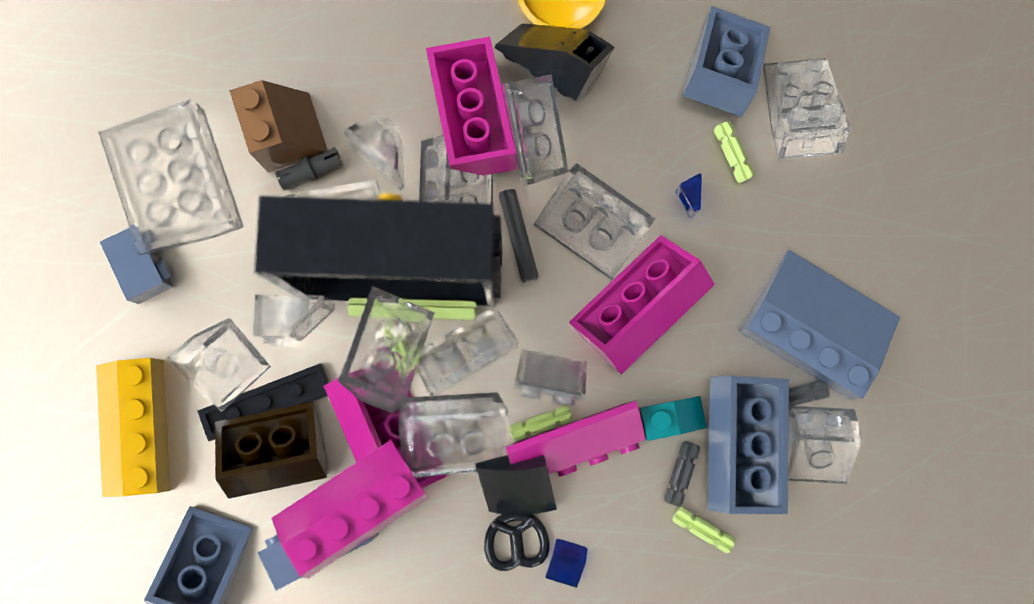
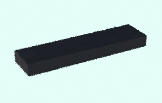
M319 363L200 409L197 412L209 442L215 440V422L317 401L328 396L324 386L330 382L323 363Z

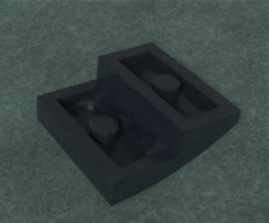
M504 455L475 463L489 512L508 515H530L557 510L544 456L510 464L509 456Z

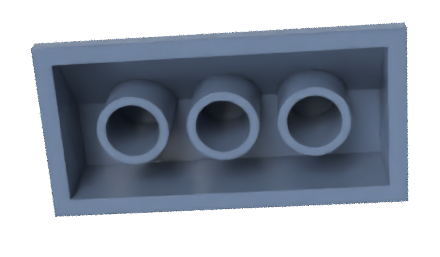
M744 376L710 377L708 510L727 514H788L789 379Z

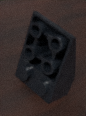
M522 23L500 40L494 48L503 53L507 60L520 64L529 70L535 78L546 81L557 88L560 94L576 101L599 77L615 47L589 30Z

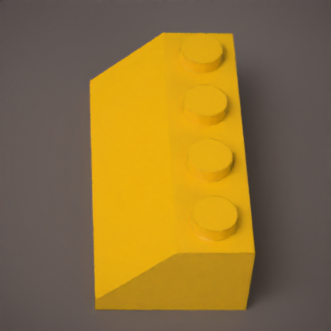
M140 358L117 360L96 365L102 497H124L170 491L164 360Z

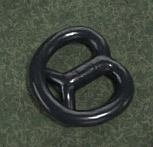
M501 514L491 522L484 538L485 557L489 565L496 570L509 571L518 566L525 568L537 567L544 563L549 554L550 543L547 530L543 523L533 514ZM513 521H522L515 527L506 524ZM533 527L538 535L540 548L539 553L535 557L529 558L524 554L522 533ZM497 531L509 535L510 560L501 561L495 555L494 539Z

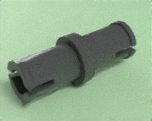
M333 147L311 158L305 156L301 158V162L280 171L278 170L275 174L277 178H280L278 183L285 191L304 181L310 180L313 182L318 180L319 175L338 167H343V162L340 160L341 157L336 147Z

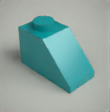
M701 396L639 407L646 438L644 441L681 435L707 428Z

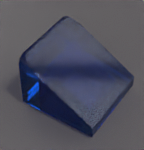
M701 173L680 183L675 192L688 216L691 218L701 210Z
M556 539L545 578L577 588L586 564L587 547Z

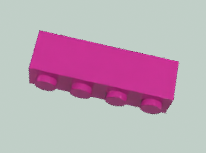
M490 36L426 48L450 169L483 176L516 170V151Z
M660 235L568 323L603 360L617 372L623 374L700 300L715 283L701 260Z
M393 357L345 373L325 385L326 393L356 462L391 440L421 488L447 477L407 383L399 374L397 369L399 365L394 362Z
M631 401L509 444L505 448L511 464L544 456L548 473L557 472L558 476L561 477L577 471L576 465L589 461L591 466L609 459L607 453L619 449L621 454L640 448L638 442L646 440L637 402Z
M390 440L271 519L281 546L300 577L309 579L427 500L428 497Z

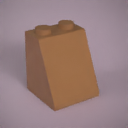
M264 80L229 90L249 154L268 173L299 163L301 158L305 156L311 158L328 151L308 92Z

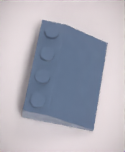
M787 250L739 332L815 379L825 381L830 388L853 400L865 397L880 371L900 316L791 250Z

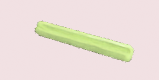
M351 297L348 301V314L352 317L393 316L395 318L474 320L477 315V304L472 300Z

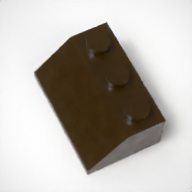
M314 402L215 422V480L228 499L327 478L325 448Z

